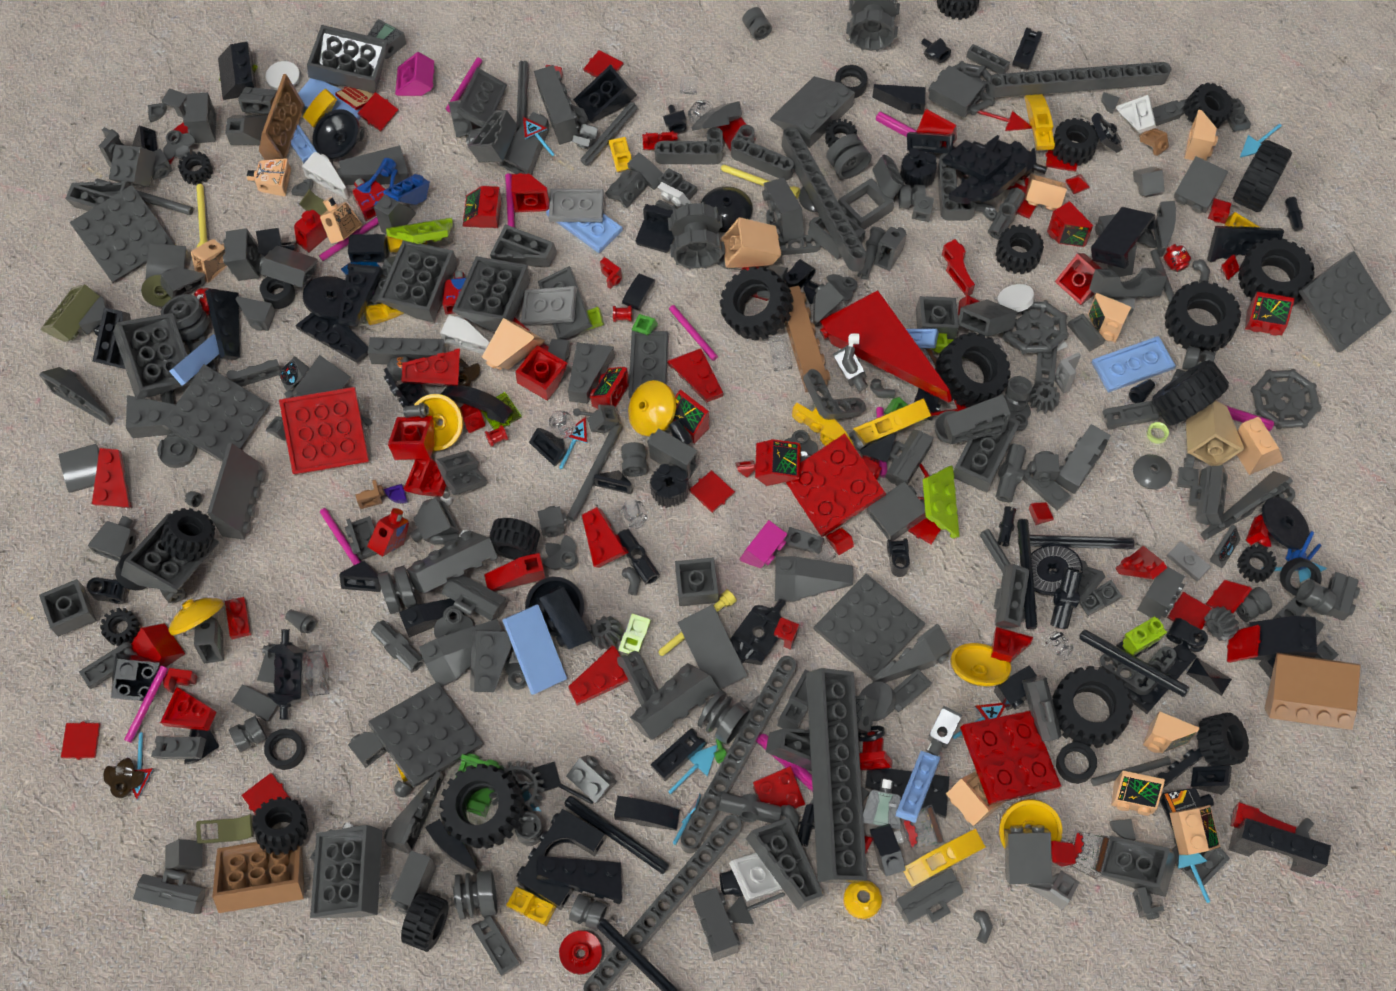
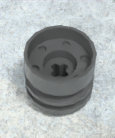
M720 690L705 705L697 725L700 728L706 727V732L708 733L717 728L715 738L728 745L739 733L750 713V709L740 702L731 708L733 698L728 696L725 699L726 693Z
M492 869L478 871L476 882H473L470 873H466L465 883L462 874L455 875L453 895L455 908L458 911L460 920L466 919L467 909L470 918H474L476 908L478 907L483 917L497 915V896Z

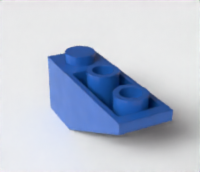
M414 174L385 189L384 194L398 202L417 205L427 199L430 181L421 175Z

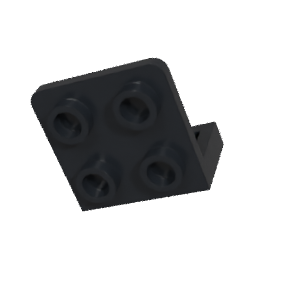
M645 204L643 209L644 220L636 237V244L668 253L670 245L674 241V235L672 231H669L668 218H671L673 210Z
M388 368L383 369L386 374L383 377L390 386L389 388L393 395L399 398L398 401L403 409L406 405H414L419 399L427 395L421 384L402 383L399 385Z

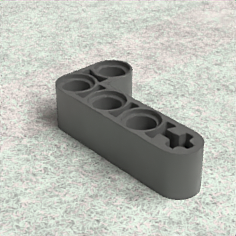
M751 125L741 126L731 142V157L736 161L776 178L784 177L785 180L791 179L794 169L793 160L755 144L754 128Z
M718 127L710 128L707 131V141H659L654 147L655 161L659 164H719L723 158L722 130Z
M942 154L937 168L940 215L947 221L970 220L974 216L976 201L964 204L949 200V193L957 188L956 169L943 163V157L947 154Z

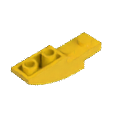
M1042 94L1025 95L1030 126H1032L1036 150L1054 149L1053 122L1046 99Z
M923 398L853 428V430L866 443H869L930 417L931 413Z
M799 403L794 405L792 417L798 423H804L809 426L812 431L821 433L820 441L823 445H828L844 433L853 445L847 432L835 419L828 420L822 418L816 408L811 411Z
M975 828L906 865V871L903 872L911 887H914L981 851L986 846Z

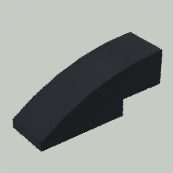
M617 795L614 818L619 821L633 822L640 826L677 831L680 809Z
M440 818L425 827L434 843L447 857L462 868L477 874L479 870L464 843L452 835L449 836Z

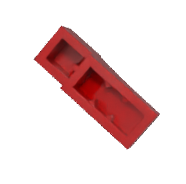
M954 239L943 245L942 256L948 262L946 272L965 296H970L973 294L975 284L964 264L966 251L964 246Z
M1240 802L1234 807L1230 825L1236 828L1243 820L1248 818L1294 834L1296 832V826L1268 816L1258 808Z

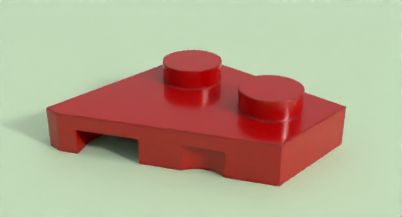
M996 627L993 635L991 657L1000 661L1012 662L1031 645L1033 637Z

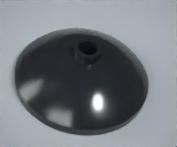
M344 109L328 112L318 121L314 128L312 141L315 150L320 155L324 154L329 159L345 156L354 148L360 135L359 122L351 112Z
M722 186L712 189L701 201V203L704 202V204L717 207L719 215H722L723 227L719 229V232L726 233L739 217L748 220L752 217L753 205L751 199L745 192L735 187Z
M562 577L544 578L538 581L528 592L525 609L536 605L538 602L536 596L555 585L565 588L580 617L582 618L583 596L578 587L568 579ZM543 612L542 615L546 623L548 618L545 612ZM547 625L550 636H558L554 629L551 630Z

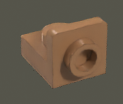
M1156 128L1148 130L1139 136L1140 142L1153 147V153L1156 156L1169 147L1167 133Z
M376 479L372 480L374 490H364L361 493L355 494L360 509L383 503L381 496H384L383 487L377 484Z

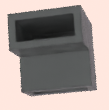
M1149 167L1133 171L1134 182L1138 183L1140 195L1147 196L1165 192L1162 169Z
M178 839L166 845L165 870L166 868L176 871L202 868L203 844H198L194 840Z

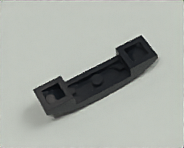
M448 386L441 393L451 398L455 403L461 402L486 411L487 418L503 424L513 413V410L504 402L476 388Z

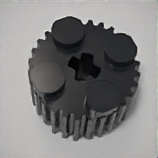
M910 149L909 153L904 156L901 164L900 175L903 182L911 187H914V185H925L926 187L932 185L937 169L936 156L932 153L929 154L926 150Z
M660 465L653 472L654 474L651 475L652 478H650L652 498H655L658 506L661 505L662 508L665 506L666 509L672 505L675 507V504L679 505V503L685 502L689 494V481L686 471L681 470L678 466L674 467V465Z

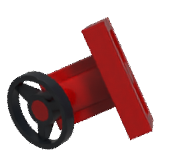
M871 726L869 733H858V740L863 742L862 753H859L860 771L892 768L891 758L883 751L884 739L882 736L885 735L883 726Z

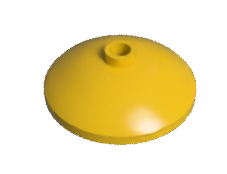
M656 380L647 381L635 390L629 402L628 417L631 426L637 433L650 437L658 428L665 431L669 427L668 425L672 423L676 411V399L673 391L667 384Z
M430 394L422 397L414 405H419V403L427 404L429 407V414L427 416H433L435 442L433 451L451 447L459 439L463 429V416L459 406L451 398L442 394ZM440 419L443 421L442 425H439Z
M219 598L187 600L182 604L183 608L175 614L169 626L170 634L177 635L204 622L224 606L223 600Z
M981 643L963 644L957 647L951 655L950 663L954 672L964 681L976 686L990 687L999 685L1009 678L1011 672L1010 662L1000 661L991 657L992 646Z
M1035 799L1021 800L1011 805L1000 820L999 837L1004 848V829H1010L1011 826L1015 825L1023 826V828L1027 824H1030L1031 828L1032 825H1043L1044 828L1051 832V841L1061 842V820L1056 811L1045 802Z

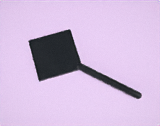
M279 228L256 231L260 254L268 253L277 245L282 247Z
M555 762L535 767L533 774L540 772L541 776L536 780H544V784L538 786L545 788L544 792L559 787L593 804L590 798L560 783Z

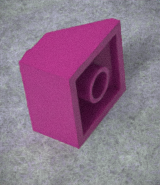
M417 52L398 66L395 95L422 96L433 88L434 60Z
M768 520L739 560L760 569L764 564L769 565L775 558L773 555L776 549L780 551L785 545L786 541L784 538L787 536V533Z

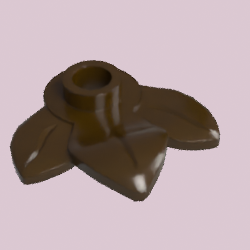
M460 358L458 386L471 387L472 381L480 375L479 363L468 366Z
M125 758L117 764L116 768L106 766L103 777L104 782L110 786L111 794L116 798H124L130 794L132 789L142 784L145 773L135 771L133 761L130 758ZM123 784V789L117 790L118 786Z

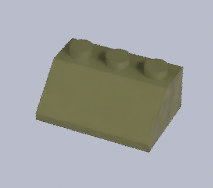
M85 284L71 288L40 330L63 342L73 341L79 334V322L100 296Z

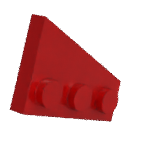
M460 348L402 363L401 382L458 386Z
M1142 546L1131 556L1124 558L1121 564L1116 567L1118 574L1154 579L1167 569L1164 561L1145 546Z

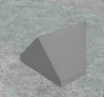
M1061 870L1059 874L1052 876V883L1029 884L1027 887L1063 910L1070 902L1080 882Z

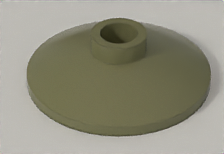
M161 275L151 276L142 284V296L149 304L163 307L171 300V297L161 286Z

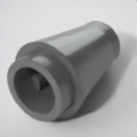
M292 609L286 613L285 619L301 633H310L316 625V620L313 619L312 615Z

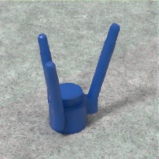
M384 158L378 170L363 190L366 191L379 174L385 177L391 175L389 187L393 186L398 172L395 169V161L390 158Z
M1310 532L1302 550L1298 549L1292 552V549L1288 548L1285 560L1290 561L1301 557L1311 560L1321 547L1319 543L1306 557V550L1314 532ZM1300 567V568H1298V569H1296V570H1302V569H1305L1306 567Z

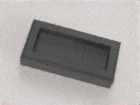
M1083 313L1068 322L1067 326L1089 352L1104 344L1105 339Z

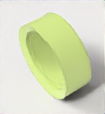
M1161 422L1152 423L1147 430L1148 439L1156 444L1165 442L1169 435L1168 427ZM1154 428L1161 429L1164 432V437L1160 439L1153 437L1151 430Z

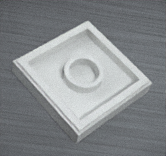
M757 853L732 860L729 863L746 902L782 890Z

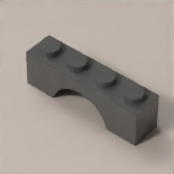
M1142 268L1134 278L1121 282L1120 276L1112 269H1095L1090 290L1095 295L1099 293L1106 297L1137 298L1138 296H1145L1151 298L1153 296H1161L1167 276L1158 268Z
M370 337L368 347L371 364L387 365L393 357L407 356L412 359H420L443 352L446 353L447 351L444 339Z

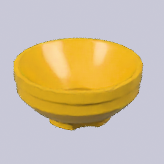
M867 880L851 883L845 890L843 902L846 910L853 917L868 919L879 911L882 904V896L879 888ZM860 891H866L870 895V900L862 903L858 900L857 894Z

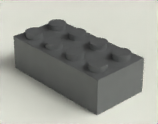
M554 65L534 71L540 96L559 145L573 141V136L578 134L580 128L577 122V115L575 110L572 109L573 106L570 97L567 96L565 84L562 83L559 70L556 71Z
M1010 417L1005 432L968 440L954 468V478L987 493L1017 433L1020 421Z

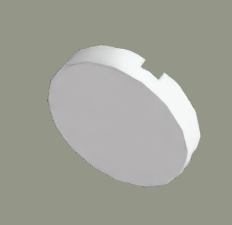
M280 61L271 65L266 72V80L269 87L278 90L283 74H287L293 86L298 85L301 78L298 67L289 61Z
M1024 284L1011 285L999 293L998 304L1021 312L1033 304L1035 298L1034 291L1030 286Z

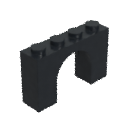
M563 808L560 813L557 812L553 816L550 829L542 833L539 839L541 843L537 849H532L528 856V863L526 866H522L516 875L518 877V885L544 901L553 904L559 910H562L572 894V890L565 885L561 887L536 879L537 857H547L551 849L563 843L574 844L591 855L596 856L606 840L603 832Z
M1246 818L1232 831L1228 850L1248 857L1259 850L1278 852L1293 858L1291 871L1312 877L1328 865L1331 845Z

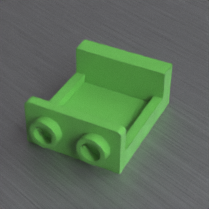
M468 754V756L461 755L462 762L459 770L463 772L466 771L467 766L473 765L477 767V764L493 765L501 769L499 763L494 760L488 759L483 761L474 754ZM483 788L475 792L468 801L466 812L486 817L493 799L489 798V794L494 791Z

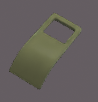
M310 189L299 203L306 211L313 209L319 215L327 211L323 203L324 200L316 196Z
M251 814L234 819L197 821V843L233 842L253 837ZM216 823L218 825V839L202 840L201 824Z

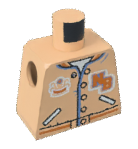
M288 159L261 160L258 163L257 171H247V180L255 181L260 192L286 196L291 173Z

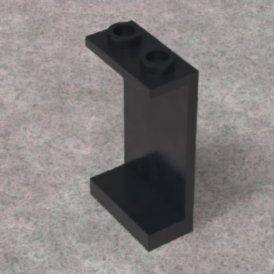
M1121 207L1091 246L1092 261L1126 269L1129 265L1128 252L1146 228L1156 229L1155 214Z

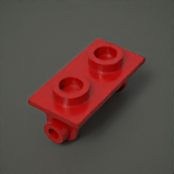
M674 131L662 132L661 134L646 132V134H642L643 150H654L655 144L659 141H677V133H674Z

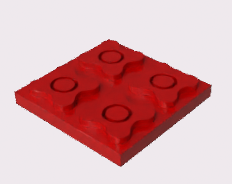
M356 387L279 399L293 474L369 462Z
M845 433L800 463V479L786 482L821 537L886 495Z
M1030 711L967 723L960 727L989 805L1057 790L1062 787L1045 743L1038 734Z

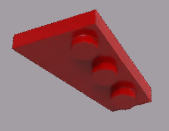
M701 348L667 361V365L671 369L673 368L706 403L723 397V391Z
M99 449L92 505L132 509L128 497V485H126L124 476L125 470L122 454L118 449Z
M596 507L582 514L594 567L599 568L629 553L621 544L619 536L612 530V525L601 508Z
M611 646L609 650L568 686L577 706L629 682L623 668L618 665L617 659L620 655L615 646Z
M176 687L160 723L167 727L209 731L217 712Z

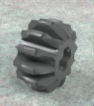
M1042 381L1040 385L1037 383L1033 385L1028 402L1031 403V408H1037V413L1043 410L1044 414H1046L1048 410L1052 412L1058 406L1060 393L1057 392V387H1051V382L1045 385Z
M1224 606L1213 608L1204 617L1206 621L1204 625L1208 627V632H1211L1212 636L1217 637L1219 641L1231 639L1239 630V622L1235 619V615H1232L1231 610H1227Z
M602 616L601 620L596 619V623L590 625L591 630L589 632L593 638L591 642L600 650L603 648L609 650L611 645L615 646L616 641H621L622 627L613 617Z

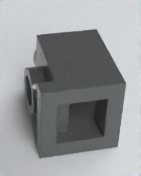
M598 405V410L594 411V414L588 418L591 432L606 433L619 423L615 406Z

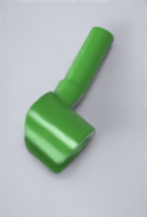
M716 739L718 751L713 754L716 762L719 764L723 762L726 751L722 746V742Z

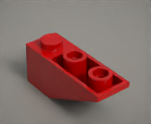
M540 553L520 557L484 574L487 588L492 591L537 582L545 578Z

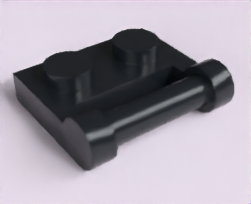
M1095 113L1092 116V122L1100 142L1116 153L1123 150L1120 144L1122 140L1116 133L1117 126L1107 122L1101 114Z

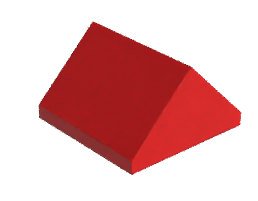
M928 109L924 111L916 132L955 134V141L957 140L956 124ZM942 141V146H946V141Z
M165 623L142 627L131 644L133 651L139 656L158 661L159 668L160 666L167 667L185 655V652L174 636L170 634Z

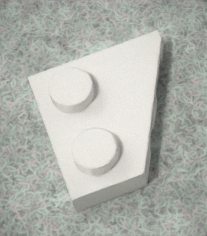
M1149 95L1116 106L1117 111L1139 133L1157 128Z
M663 182L657 187L661 191L662 198L668 202L671 201L678 207L684 206L686 203L692 204L683 192Z

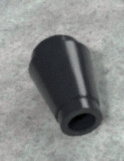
M1147 379L1132 387L1129 392L1130 400L1134 403L1144 402L1155 388V383L1151 379Z
M678 419L668 425L673 437L687 445L693 442L691 439L692 435Z

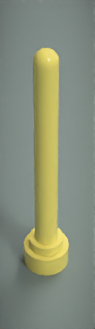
M721 166L723 172L764 186L765 182H769V180L733 167ZM796 186L790 187L796 199H798L800 188Z
M197 184L196 186L200 242L197 247L208 242L204 186L202 184Z
M726 589L721 593V597L714 604V607L718 612L724 606H732L737 600ZM682 631L659 649L658 653L660 656L666 655L685 639Z

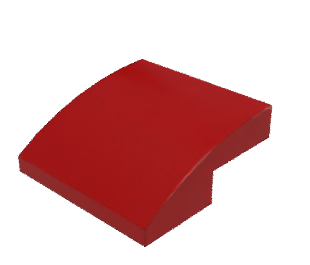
M432 458L415 459L404 490L418 495L443 496L447 485L438 469L437 463Z

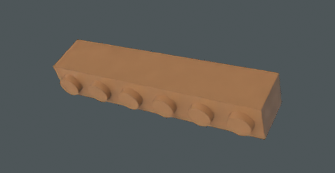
M800 286L790 287L793 296V303H791L793 311L789 312L791 317L789 321H785V325L806 393L808 390L803 381V376L810 369H815L822 375L826 386L828 380H830V374L828 369L825 370V358L819 351L820 341L814 335L816 333L815 325L809 319L811 318L809 307L805 306V293L801 292Z

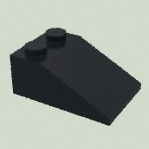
M610 64L573 100L578 107L584 109L588 120L593 123L625 107L637 94L621 73Z
M1289 616L1249 622V627L1260 626L1259 639L1261 640L1258 647V657L1250 659L1275 661L1277 653L1316 657V617Z

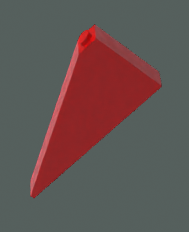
M878 290L820 320L822 327L820 332L823 338H828L832 345L842 349L849 345L850 334H859V344H853L856 357L948 403L952 401L949 388Z

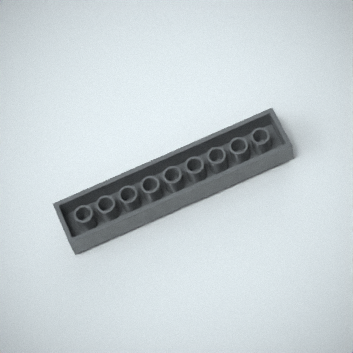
M819 668L806 673L818 882L827 883L867 881L854 672Z

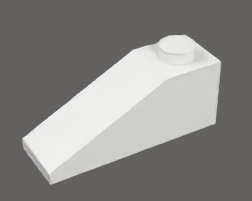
M314 152L302 165L305 176L347 200L349 198L347 189L329 158L324 154L320 155Z
M448 315L440 332L445 343L480 354H484L490 343L460 316Z

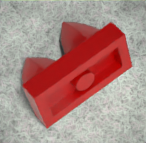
M1262 514L1253 519L1246 541L1250 545L1258 542L1263 546L1271 547L1269 536L1274 537L1268 531Z
M245 597L232 598L225 601L230 638L233 640L250 636L251 629Z

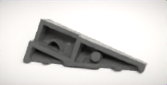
M1273 471L1223 514L1222 524L1210 525L1200 535L1204 540H1207L1248 517L1258 505L1287 490L1293 482L1292 478Z

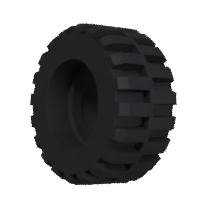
M1264 140L1233 196L1234 202L1255 212H1261L1290 160L1291 150L1270 140Z
M1271 238L1270 240H1261L1260 243L1254 244L1249 249L1239 268L1238 279L1240 287L1244 289V294L1247 297H1251V301L1256 292H1263L1294 298V306L1302 300L1299 290L1314 279L1315 272L1313 270L1315 268L1314 263L1311 262L1310 255H1306V250L1303 247H1298L1297 243L1288 242V239L1282 238L1278 240V238ZM1262 267H1278L1287 273L1290 281L1280 282L1273 280L1265 274Z
M756 266L749 267V270L743 269L740 270V274H734L732 276L733 279L725 284L726 289L722 290L721 293L723 299L720 300L721 314L725 318L726 323L738 335L746 339L759 340V337L764 340L769 338L768 335H776L778 329H783L786 326L784 324L785 321H789L791 317L789 312L793 311V305L791 304L793 303V296L790 288L775 271L762 266L759 269ZM758 291H769L770 299L766 308L756 315L745 316L744 306L748 298Z
M1194 281L1190 285H1183L1181 289L1175 292L1165 313V327L1169 329L1168 334L1170 337H1174L1173 341L1175 343H1180L1183 345L1182 348L1186 350L1189 346L1200 348L1202 352L1204 350L1215 352L1228 344L1239 326L1241 311L1238 301H1234L1235 296L1232 293L1229 294L1227 292L1228 289L1225 287L1221 288L1214 282L1210 284L1208 283L1209 281H1202L1201 283ZM1195 308L1206 310L1215 317L1218 324L1212 326L1201 325L1190 317L1187 310Z
M968 333L960 335L940 352L936 360V372L949 388L952 401L955 400L956 404L960 406L965 404V407H971L997 397L1008 386L1011 371L1008 370L1010 362L1006 360L1007 355L1000 349L1002 347L999 344H995L994 340L990 337L985 338L984 334ZM962 358L971 359L979 365L984 376L983 383L975 382L966 375L962 367Z
M1207 360L1192 367L1165 385L1152 397V404L1166 424L1175 425L1202 411L1221 397L1229 388V382L1216 363Z
M1087 666L1085 670L1080 667L1075 669L1074 673L1069 672L1060 681L1052 696L1060 730L1062 729L1064 732L1062 734L1064 738L1070 737L1073 739L1072 743L1080 742L1090 747L1094 745L1095 748H1100L1104 743L1106 745L1111 744L1123 733L1133 714L1131 710L1133 700L1129 699L1131 695L1129 688L1125 689L1123 687L1125 682L1122 679L1117 680L1115 678L1116 674L1112 671L1109 674L1102 667H1099L1098 670H1095L1094 666ZM1082 692H1090L1100 696L1109 708L1108 719L1103 722H1091L1081 717L1074 707L1073 699L1075 695Z
M477 764V767L470 765L466 767L465 772L459 770L455 773L457 777L454 780L449 779L447 782L449 784L448 789H443L441 794L444 796V800L440 801L439 807L443 809L440 816L441 820L445 821V828L459 841L479 849L482 847L486 849L493 848V844L501 845L504 843L503 839L505 837L510 839L514 835L512 830L514 828L518 829L521 825L518 822L519 817L523 818L524 816L521 806L525 805V801L521 797L523 792L517 785V782L503 770L493 765ZM480 789H494L499 798L498 809L495 815L484 824H471L466 814L469 799Z

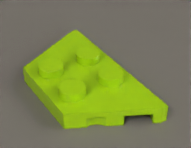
M453 218L386 228V234L389 237L415 244H422L427 240L440 241L442 238L449 236L453 227Z
M950 465L922 479L926 517L941 530L946 529L950 532V537L955 539L960 536L953 466Z

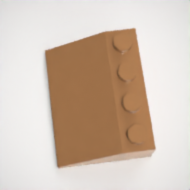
M287 74L282 76L262 131L259 152L264 160L286 159L291 146V140H293V135L305 106Z
M1277 653L1264 708L1268 717L1271 719L1352 730L1357 712L1361 665Z
M257 842L217 848L212 897L218 913L304 899L302 846L298 845L297 850L294 852L290 850L288 851L289 854L285 855L284 852L280 853V855H275L274 852L269 854L266 852V849L262 850Z

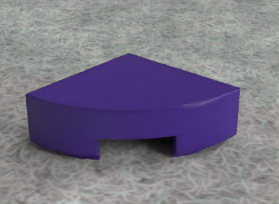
M402 484L384 489L386 496L391 501L400 504L408 503Z

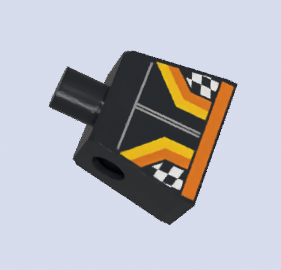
M1196 788L1165 792L1159 800L1172 830L1173 826L1169 813L1206 805L1214 806L1211 795L1207 794L1200 797Z

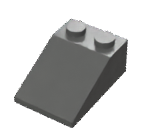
M1109 836L1101 873L1098 875L1134 889L1146 887L1147 893L1166 897L1177 857L1171 848Z

